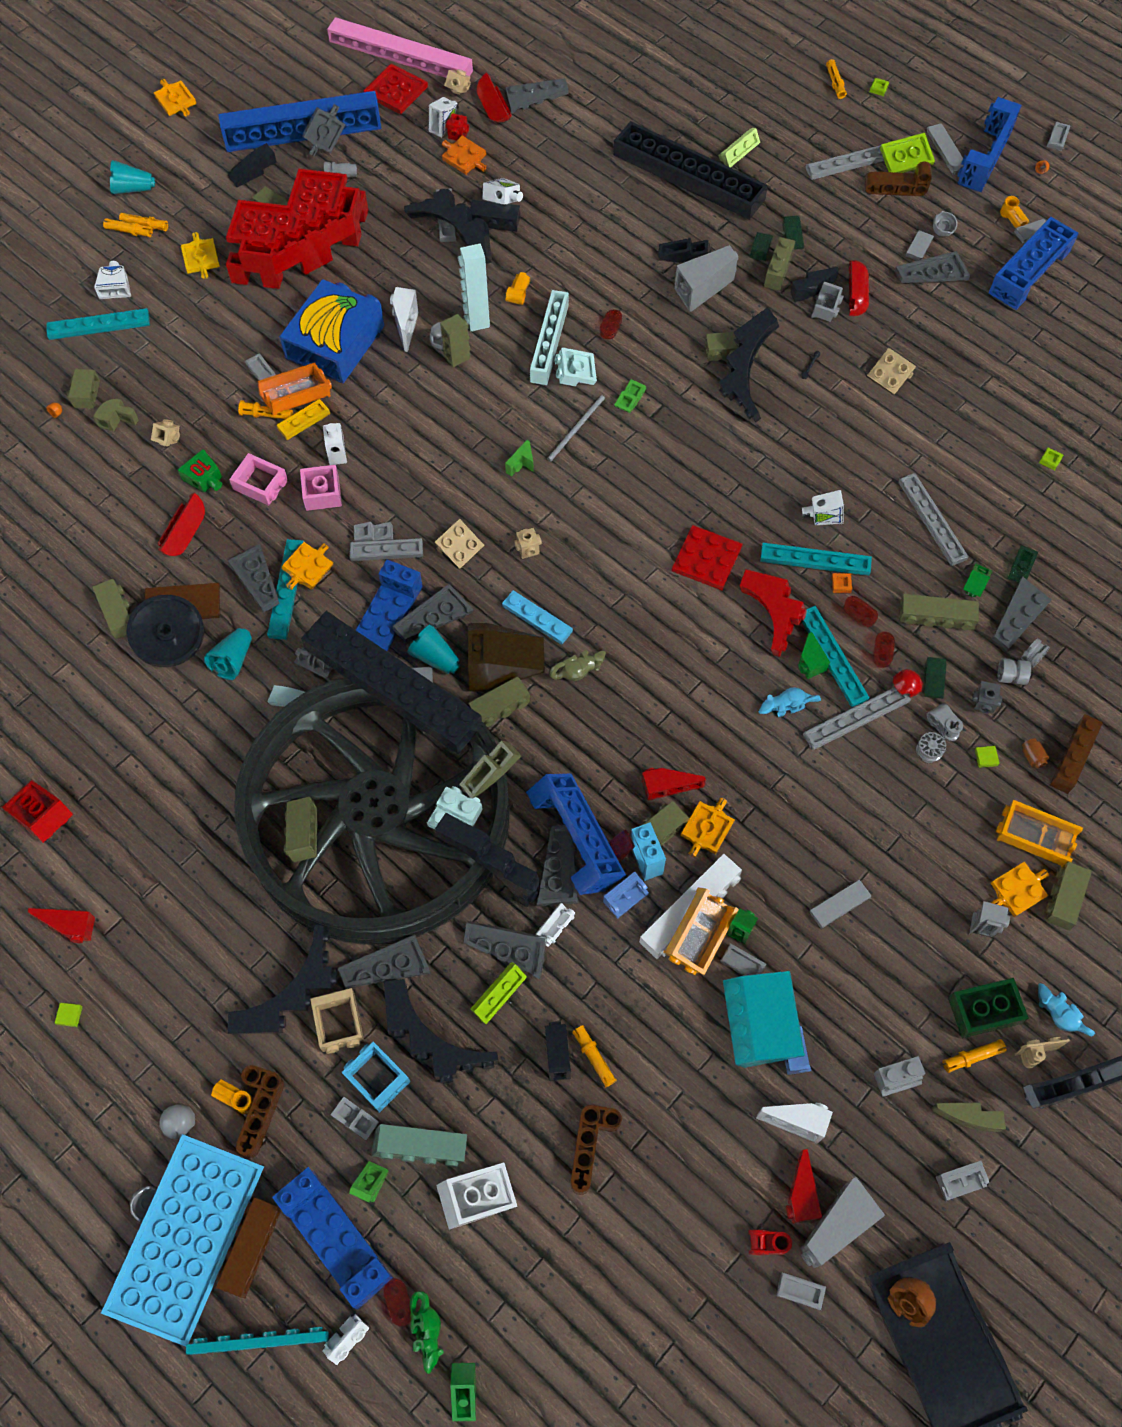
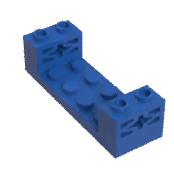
M997 97L995 103H991L988 110L990 115H987L984 125H986L984 132L995 135L997 140L993 141L990 148L991 151H988L987 155L971 149L968 156H964L961 163L964 166L960 168L957 177H960L958 185L982 193L1013 131L1022 106L1021 104Z
M1050 217L995 275L989 294L1017 310L1026 300L1032 285L1057 259L1062 261L1070 253L1079 233Z
M390 560L385 561L379 572L381 586L356 631L388 651L397 635L393 630V625L408 615L423 587L420 572Z
M571 773L546 774L526 792L535 809L556 808L564 825L567 827L573 842L585 861L586 865L571 877L579 895L605 892L626 875Z
M307 1167L272 1197L282 1212L292 1220L341 1287L340 1291L354 1309L358 1310L394 1279L312 1169Z

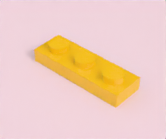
M318 399L276 426L285 439L289 440L330 415V410Z

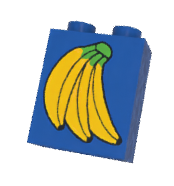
M322 279L279 336L285 359L301 366L315 363L319 369H322L324 376L344 383L376 339L375 337L378 332L380 333L384 327L382 306L379 300L372 295L362 296L352 292L343 283L333 284Z

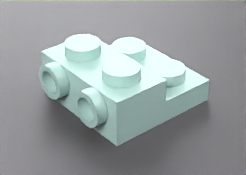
M561 348L560 352L556 354L555 364L558 365L556 378H559L560 384L576 386L578 382L591 385L596 383L593 353Z
M452 786L451 789L446 787L436 803L437 807L428 820L427 826L435 829L445 812L473 826L483 810L480 799L463 795V792L457 787Z

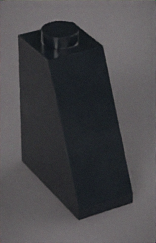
M560 1021L550 1022L549 1025L545 1026L549 1080L571 1079L566 1024H561Z

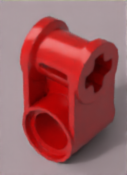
M748 1230V1234L751 1235L749 1255H784L792 1247V1239L787 1233ZM781 1237L786 1240L787 1247L785 1250H780L776 1247V1238Z

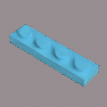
M514 590L502 603V607L561 645L573 632V628Z

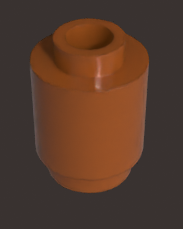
M1036 738L1022 744V752L1031 767L1038 769L1047 764L1049 756Z

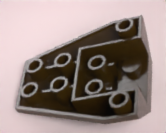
M469 623V691H490L517 676L520 680L544 673V637L491 623Z

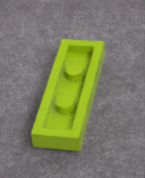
M511 962L470 1010L481 1022L487 1024L527 976L515 963Z

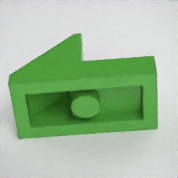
M526 440L505 463L506 473L511 477L515 472L520 471L522 465L534 471L529 440Z
M369 1161L351 1186L349 1194L367 1202H374L387 1176L388 1169Z

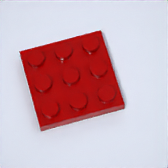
M390 64L363 92L375 91L379 104L401 115L428 87V82Z
M692 525L672 567V572L723 591L743 544Z

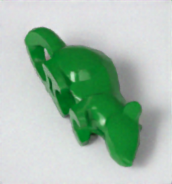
M417 1291L410 1300L411 1333L416 1334L418 1339L413 1343V1351L418 1352L419 1349L422 1350L423 1367L425 1372L430 1374L437 1364L439 1356L444 1353L443 1349L438 1348L441 1321L438 1313L429 1306L428 1295L423 1291ZM421 1299V1307L419 1311L416 1312L417 1301Z

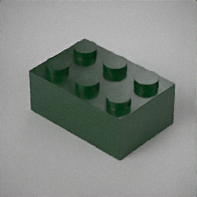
M1014 978L956 991L948 997L962 1039L1021 1025L1029 1019Z

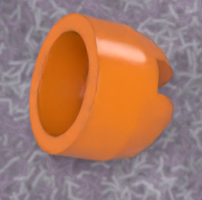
M1041 160L1035 165V170L1038 174L1046 173L1050 168L1049 162L1046 160Z
M54 402L46 407L48 413L54 418H57L62 413V406L59 403Z

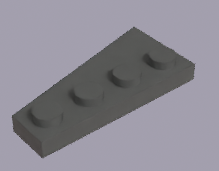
M566 79L505 87L510 112L512 114L517 109L522 108L524 110L529 108L531 104L536 103L538 105L546 99L553 100L567 95L568 86Z
M957 251L899 265L895 268V273L901 283L969 280L970 277Z
M260 544L228 560L230 567L263 612L280 604Z
M1024 577L1019 580L1018 586L1011 597L1012 599L992 637V640L1005 651L1012 646L1051 601L1048 596Z
M448 584L393 625V630L404 642L418 637L419 633L429 624L437 629L473 613L474 609Z
M565 825L551 826L537 906L559 905L560 903L563 905L578 904L577 890L571 879L575 874L572 836Z
M471 921L466 923L465 944L486 954L494 955L503 962H513L521 971H527L533 974L534 977L541 978L547 937Z
M415 935L338 968L346 989L431 974Z

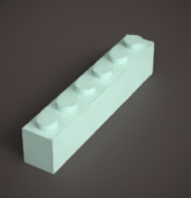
M480 243L460 248L461 256H458L459 265L462 267L459 268L461 279H463L460 283L462 291H464L461 292L463 302L465 303L462 304L464 314H466L464 319L467 321L470 331L490 327L486 263Z
M556 290L551 292L530 368L531 383L548 384L569 306L568 292Z

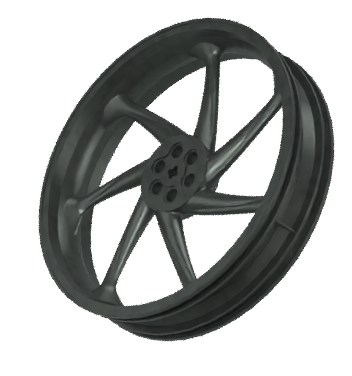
M344 677L319 685L288 703L274 715L253 741L245 756L236 785L234 801L236 830L242 851L262 887L272 901L295 922L314 932L315 925L322 924L326 926V930H329L330 939L362 945L395 943L413 935L418 937L431 932L452 920L479 896L492 878V872L456 847L418 834L406 828L405 825L434 807L446 787L451 789L454 786L460 789L461 786L459 784L484 755H489L495 749L497 744L482 721V727L470 740L473 752L472 764L446 781L424 792L410 796L416 726L407 719H403L402 734L393 770L391 773L385 772L360 748L324 721L331 716L356 708L386 706ZM307 731L320 733L342 754L358 774L349 779L333 780L262 793L265 780L281 754L293 741ZM506 773L490 786L492 814L488 830L490 841L503 849L507 842L510 818ZM369 786H376L374 790H367ZM389 791L395 792L392 796H386ZM310 797L311 800L339 801L317 833V857L300 861L290 880L286 883L281 882L271 868L260 842L258 824L265 810L271 805L287 803ZM354 798H361L357 803L352 802ZM393 809L398 810V812L394 815L389 814V812ZM358 816L364 817L361 821H354ZM376 822H382L380 827H373ZM345 830L349 832L358 862L379 909L380 917L351 918L327 913L313 907L303 891L302 885L308 874L330 845ZM375 842H384L411 851L466 863L470 869L454 886L432 901L412 910L398 908L392 905L387 894L378 863Z

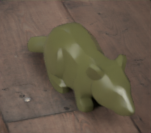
M585 650L580 654L579 658L574 655L553 666L549 671V675L554 680L567 678L572 681L581 680L589 671L593 669L596 671L600 670L606 652L599 651L592 656H588V650ZM559 668H563L559 673H556Z

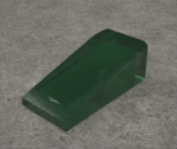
M799 215L785 216L782 223L785 238L795 241L794 249H804Z
M757 232L751 248L750 258L766 261L773 235Z
M1021 545L1007 579L1019 583L1022 577L1028 579L1038 551Z
M927 658L924 674V697L944 698L946 659Z

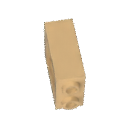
M352 988L310 999L319 1046L322 1052L327 1054L335 1053L341 1047L354 1048L359 1046L360 1042H364L355 993ZM350 1003L356 1035L326 1042L320 1010Z

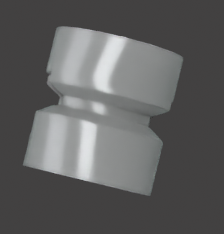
M1001 658L997 673L998 682L1011 683L1014 681L1015 684L1027 685L1029 683L1031 675L1030 661L1017 660L1015 663L1012 659Z

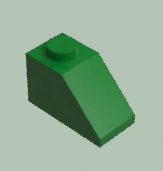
M975 563L963 588L966 594L972 597H981L993 570Z
M812 632L808 634L798 664L800 672L805 674L807 679L826 672L830 665L829 659Z
M739 909L730 924L727 935L745 945L758 918L749 910Z
M452 1363L450 1384L452 1421H476L475 1363Z

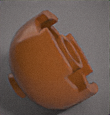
M907 1277L897 1281L890 1289L888 1301L899 1317L901 1315L911 1320L909 1324L915 1327H923L928 1323L936 1310V1298L926 1282L918 1278Z

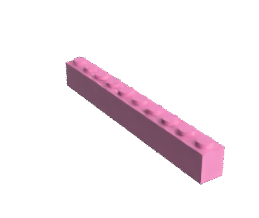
M336 17L327 29L329 42L447 78L448 70L457 71V69L465 71L468 76L473 72L472 59Z

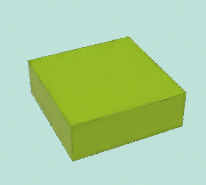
M874 78L869 92L884 96L889 82Z
M1047 448L1039 464L1055 471L1064 455Z
M996 746L976 747L975 754L979 768L994 767L1000 764Z
M60 1003L55 1024L78 1027L82 1006Z

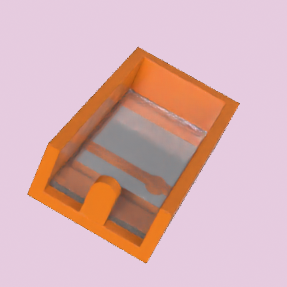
M315 363L257 381L259 395L273 416L278 415V412H283L284 410H289L326 396L331 397V382L325 378L322 369H319Z

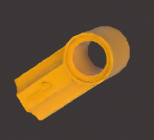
M1015 196L1006 197L1000 214L1004 218H1008L1015 228L1028 224L1029 219L1019 207V199Z
M520 272L516 274L512 286H509L507 289L506 302L523 305L530 282V277L526 273Z
M222 1079L215 1084L211 1094L215 1099L244 1115L248 1114L254 1099L246 1091H242ZM247 1098V1104L244 1107H240V1101Z

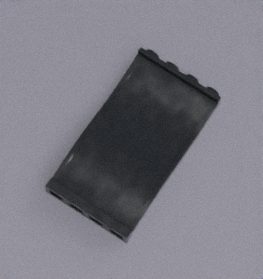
M950 1242L864 1277L871 1289L894 1346L920 1398L931 1427H1002L1001 1423L1006 1420L1012 1423L1023 1418L1022 1413L1027 1412L1028 1409L1023 1404L1007 1364L967 1287ZM907 1277L918 1278L926 1282L933 1291L936 1298V1310L925 1326L915 1327L910 1325L911 1320L903 1315L899 1317L891 1308L888 1301L890 1289L900 1279Z

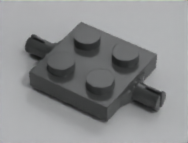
M334 104L330 112L316 107L302 135L313 144L309 154L314 157L318 149H324L331 153L346 125L335 116L340 108Z

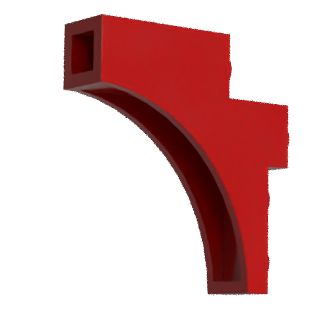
M745 569L740 589L742 593L760 602L770 614L774 626L771 651L773 656L780 657L781 653L785 652L788 642L786 639L788 635L792 634L794 625L799 626L801 620L805 619L807 609L804 607V602L789 598L791 587L787 579Z

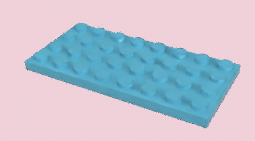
M182 1134L101 1314L186 1347V1344H189L264 1166Z

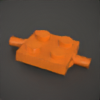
M461 136L453 144L447 140L443 141L442 146L448 149L442 155L443 161L465 175L476 167L483 172L486 170L487 166L481 163V160L486 156L485 149L464 136Z

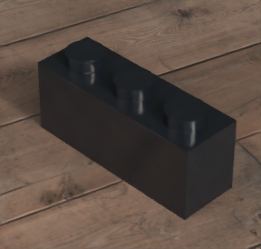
M472 200L470 206L472 221L473 219L480 218L488 224V228L517 232L520 221V205Z

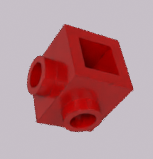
M451 114L450 119L446 121L448 139L457 141L461 136L466 137L469 131L467 116Z

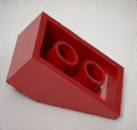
M33 780L2 807L43 843L73 815L60 799Z

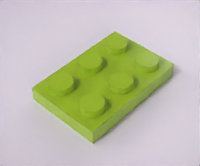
M925 133L884 143L880 146L888 172L904 173L915 170L917 164L923 161L929 162L931 165L935 163Z

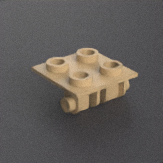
M888 348L867 376L895 395L906 379H910L913 376V370L916 366Z
M461 519L435 541L438 546L436 548L439 553L444 552L459 569L484 546Z
M1054 1037L1044 1043H1040V1040L1028 1041L1027 1045L1020 1047L1021 1049L1015 1053V1056L1021 1055L1023 1065L1026 1068H1033L1045 1059L1046 1051L1059 1049L1068 1043L1069 1039L1061 1040V1037Z

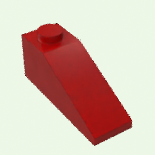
M649 768L642 772V783L648 801L703 788L706 782L705 776L665 768Z
M28 908V913L35 919L70 939L71 942L83 943V941H91L95 917L90 912Z
M808 1149L802 1150L799 1154L788 1199L789 1205H786L787 1217L792 1219L793 1224L815 1221L822 1218Z

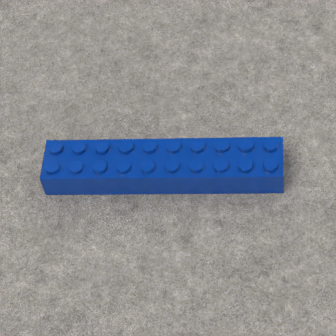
M370 91L218 114L227 152L259 148L266 143L272 146L306 141L307 139L302 135L316 107L330 112L334 104L340 107L335 116L339 121L346 124L340 135L382 129L376 92Z

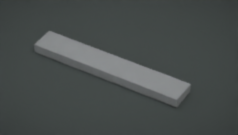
M880 146L806 164V171L811 180L879 163L884 161Z
M916 473L900 478L898 483L950 565L953 566L966 561L969 556Z
M894 687L805 731L803 736L811 749L815 750L909 703L911 698L908 694L901 695Z

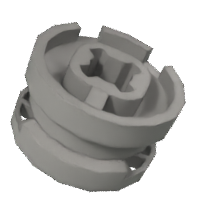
M1037 638L1024 652L1021 659L1030 661L1031 667L1034 668L1049 651L1050 647L1043 645L1042 641Z
M934 732L925 733L916 746L917 755L922 758V761L927 763L941 759L946 750L945 739Z

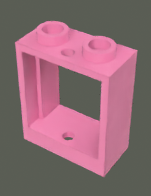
M248 453L229 480L233 490L269 506L277 498L278 492L286 485L288 479L285 469ZM256 468L274 476L264 491L246 483Z

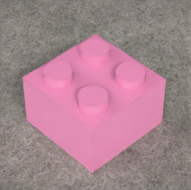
M336 465L300 469L302 496L306 511L342 506L339 475Z

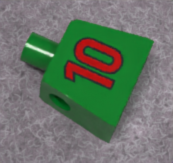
M204 449L178 469L181 479L201 492H206L209 488L218 491L222 487V482L219 481L222 478L220 470Z

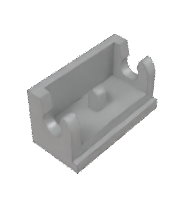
M982 1161L940 1174L936 1177L945 1201L985 1188L989 1183Z

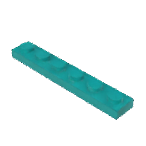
M148 308L47 322V337L49 340L150 326Z
M287 539L282 565L305 541ZM281 565L276 589L280 604L272 609L267 636L272 639L287 640L298 583L292 590L287 588L286 584L292 578L287 572L282 570Z
M762 543L760 562L867 576L871 573L872 556Z
M817 607L808 608L806 617L801 622L808 634L810 632L814 634L829 659L830 665L828 668L852 708L868 701L870 697Z
M323 1327L309 1328V1333L301 1334L300 1329L286 1330V1335L277 1336V1331L263 1332V1337L254 1338V1334H241L238 1340H231V1336L216 1337V1342H207V1338L193 1339V1344H186V1355L328 1342L329 1332L323 1331Z

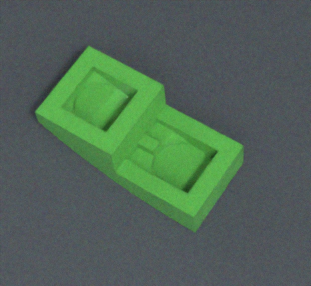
M631 379L625 391L621 392L614 406L631 413L643 396L646 386Z

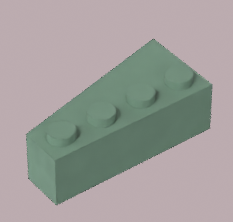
M380 1124L374 1133L372 1157L387 1160L396 1158L405 1162L420 1160L424 1164L435 1165L436 1162H444L445 1166L458 1167V1164L463 1163L465 1160L467 1134Z

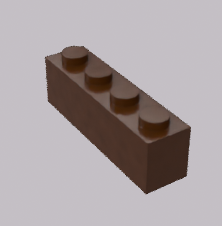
M1086 714L1083 715L1074 729L1049 786L1066 794H1069L1075 787L1103 722Z
M257 1198L248 1203L244 1213L246 1218L243 1224L238 1226L235 1237H237L235 1244L230 1246L227 1251L226 1265L217 1275L216 1282L218 1284L216 1288L240 1298H246L282 1212L278 1206Z

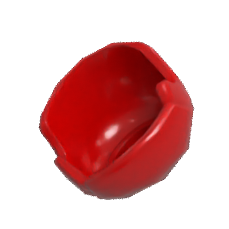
M904 669L893 676V684L901 695L908 693L911 698L921 693L923 682L915 671Z

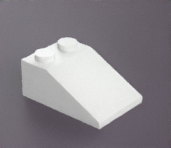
M396 287L394 294H391L390 304H393L392 315L395 316L396 326L404 351L408 352L419 313L416 290Z
M821 1103L762 1107L756 1119L818 1144L825 1137L833 1112L829 1111L828 1107Z
M505 1163L453 1177L436 1185L449 1230L517 1207Z

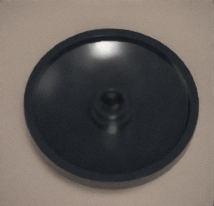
M157 595L143 601L134 609L127 623L126 634L131 649L142 661L156 667H173L188 661L197 653L204 639V623L197 608L188 600L175 595Z

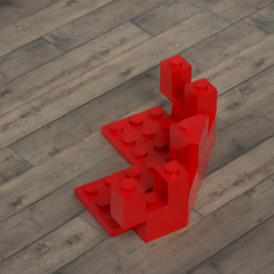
M298 169L287 205L238 200L226 235L227 242L240 244L238 253L230 252L226 262L231 283L248 285L251 272L260 273L263 287L280 289L283 279L282 272L300 263L302 272L307 275L333 261L330 248L333 244L342 241V245L358 247L362 235L360 222H365L368 214L366 192L359 190V188L345 187L348 180L347 174Z

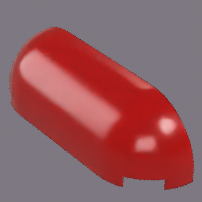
M486 72L478 82L477 94L488 117L492 121L497 123L506 122L512 117V114L498 86H494L491 76Z
M853 260L849 262V316H858L865 313L869 307V273L862 262Z
M196 493L189 495L190 499L185 505L183 503L180 504L158 541L160 546L158 550L168 556H178L188 547L205 515L203 501Z

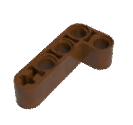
M926 161L917 164L914 173L869 172L865 175V191L868 194L923 196L928 192L931 183V164Z
M250 1065L243 1069L241 1078L248 1087L257 1090L236 1143V1150L245 1158H254L259 1153L284 1089V1081L277 1073ZM253 1072H257L258 1076L256 1080L249 1082V1075ZM277 1079V1085L274 1088H268L269 1081ZM268 1099L269 1106L266 1109H260V1103ZM260 1120V1128L252 1131V1124ZM250 1133L251 1135L256 1137V1139H254L253 1137L250 1138L248 1134ZM245 1145H252L251 1149H244Z
M588 1105L582 1109L571 1176V1189L577 1195H584L590 1189L598 1130L614 1132L620 1128L622 1116L616 1109ZM587 1112H594L597 1118L595 1121L589 1122L584 1116ZM609 1115H614L617 1117L618 1123L616 1125H609L606 1122V1118ZM586 1133L591 1134L593 1142L590 1144L583 1143L581 1140L582 1135ZM580 1156H587L590 1159V1164L586 1167L580 1166L578 1158ZM580 1172L584 1173L583 1182L587 1184L582 1189H578V1185L574 1184V1182L579 1181Z

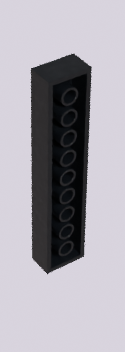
M632 121L627 124L614 140V156L748 220L752 218L766 199L767 184Z
M327 610L301 637L305 650L456 754L462 751L483 725L482 716Z

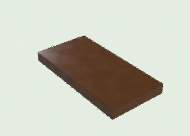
M219 583L145 588V600L157 595H175L192 603L199 611L202 619L220 618Z

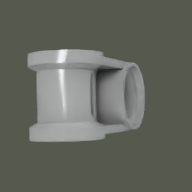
M942 703L927 713L926 716L929 723L936 728L945 740L955 741L958 739L963 729V723L947 704Z

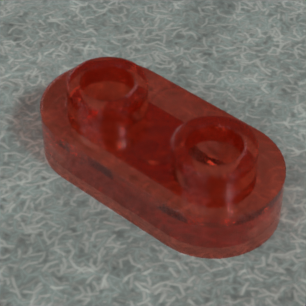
M613 309L606 313L600 326V336L609 340L616 336L622 323V313Z
M850 596L845 600L843 608L849 616L863 626L870 627L876 623L878 612L857 596Z
M880 632L875 639L873 661L880 668L890 666L893 661L895 638L889 632Z
M391 1279L385 1284L383 1290L391 1320L397 1326H407L411 1323L410 1297L407 1287L403 1281ZM397 1286L399 1292L394 1296L391 1294V1289ZM404 1309L406 1315L404 1318L400 1319L398 1317V1311Z

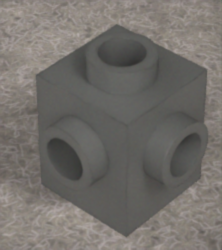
M981 681L977 690L973 693L972 702H975L974 709L980 710L982 713H994L996 708L1001 706L1002 696H999L1001 685Z

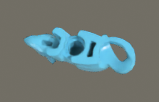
M792 687L786 689L778 696L768 695L758 712L760 714H767L772 711H778L777 715L781 717L786 714L787 710H790L791 713L798 712L805 708L806 703L819 702L821 698L819 695H810L799 688Z
M1041 983L1038 984L1039 1007H1046L1058 1028L1063 1031H1078L1090 1037L1094 1036L1095 1032L1082 1023L1081 1019L1084 1016L1073 1003L1071 1005L1066 1003L1067 997L1063 992H1060L1058 996H1054L1047 986Z

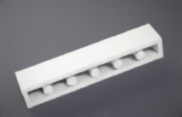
M723 854L640 937L639 943L656 959L661 955L665 957L666 954L663 951L667 949L696 894L697 888H706L710 890L709 894L723 899L727 894L726 890L730 886L734 887L741 880L739 876L742 869ZM700 911L695 918L697 923L700 921L699 917L703 914Z

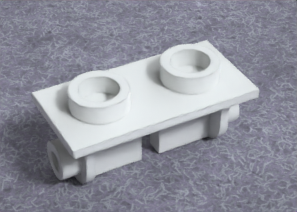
M560 903L536 932V935L547 937V947L551 943H555L562 929L574 919L575 912L570 908L567 909Z
M356 1314L353 1317L350 1316L339 1328L344 1335L340 1337L335 1333L325 1343V1348L322 1350L326 1357L336 1365L348 1356L353 1346L360 1342L369 1330V1327Z

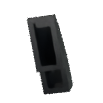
M267 143L247 155L228 175L230 180L236 187H239L263 175V169L277 163L274 151Z
M691 238L659 244L658 257L666 261L685 263L711 253V246L709 240L692 243Z
M833 267L808 272L805 279L793 281L790 293L794 302L819 294L824 282L833 284L837 279L839 268Z

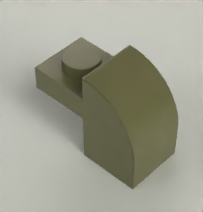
M111 399L102 403L93 416L98 427L113 432L120 421L136 425L139 421L135 410L128 406L125 407L121 399Z

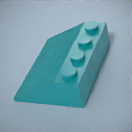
M790 971L747 975L723 980L736 1065L747 1068L805 1056Z

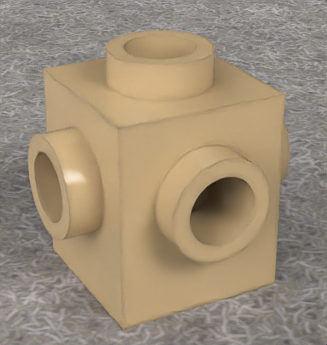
M457 69V71L448 70L444 86L452 89V92L460 95L467 92L471 84L470 76L460 69Z
M168 419L153 423L151 440L163 446L177 443L180 437V426L173 424V421Z
M534 528L523 529L516 533L517 540H514L516 550L520 551L522 559L539 554V545L542 542L540 535L535 533Z

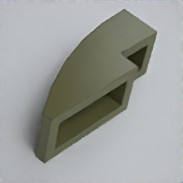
M501 741L489 755H484L459 785L471 798H475L503 776L521 757L520 753L510 742Z
M980 1102L937 1103L932 1107V1111L944 1119L970 1129L986 1132H1001L1006 1129L1004 1112L982 1111Z

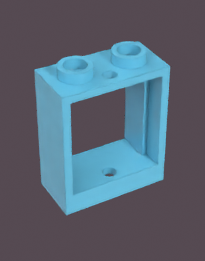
M651 822L633 828L631 830L630 848L644 881L662 875L666 857Z
M372 1042L370 1045L366 1044L360 1050V1055L355 1060L351 1059L345 1064V1070L342 1074L380 1113L411 1081ZM375 1053L398 1076L376 1099L353 1077Z

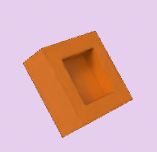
M832 574V593L852 592L851 574Z

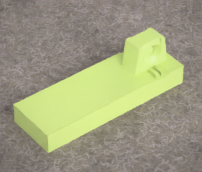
M749 129L719 154L720 161H723L724 165L731 168L760 143L757 129Z

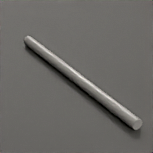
M603 395L596 400L547 458L549 462L555 458L605 399Z

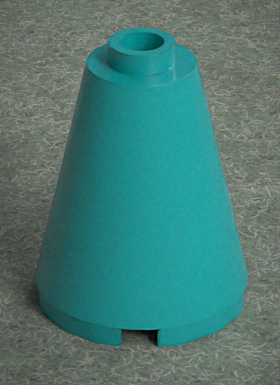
M116 160L111 161V194L150 191L152 187H155V177H152L151 173Z
M430 624L419 633L418 639L413 641L407 650L410 656L446 674H454L460 667V664H458L460 659L435 627Z
M237 628L206 653L204 657L206 666L211 671L213 669L218 672L217 676L226 680H234L240 673L251 644L252 637L250 632L244 628Z

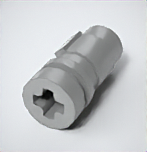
M324 162V172L347 174V178L357 177V164H335V162L330 164V162Z

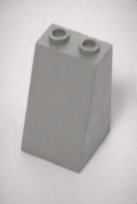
M730 245L677 265L674 289L689 312L699 307L734 280L738 255Z
M854 1177L842 1187L800 1248L803 1252L801 1256L808 1266L812 1265L813 1268L823 1265L885 1216L857 1177Z

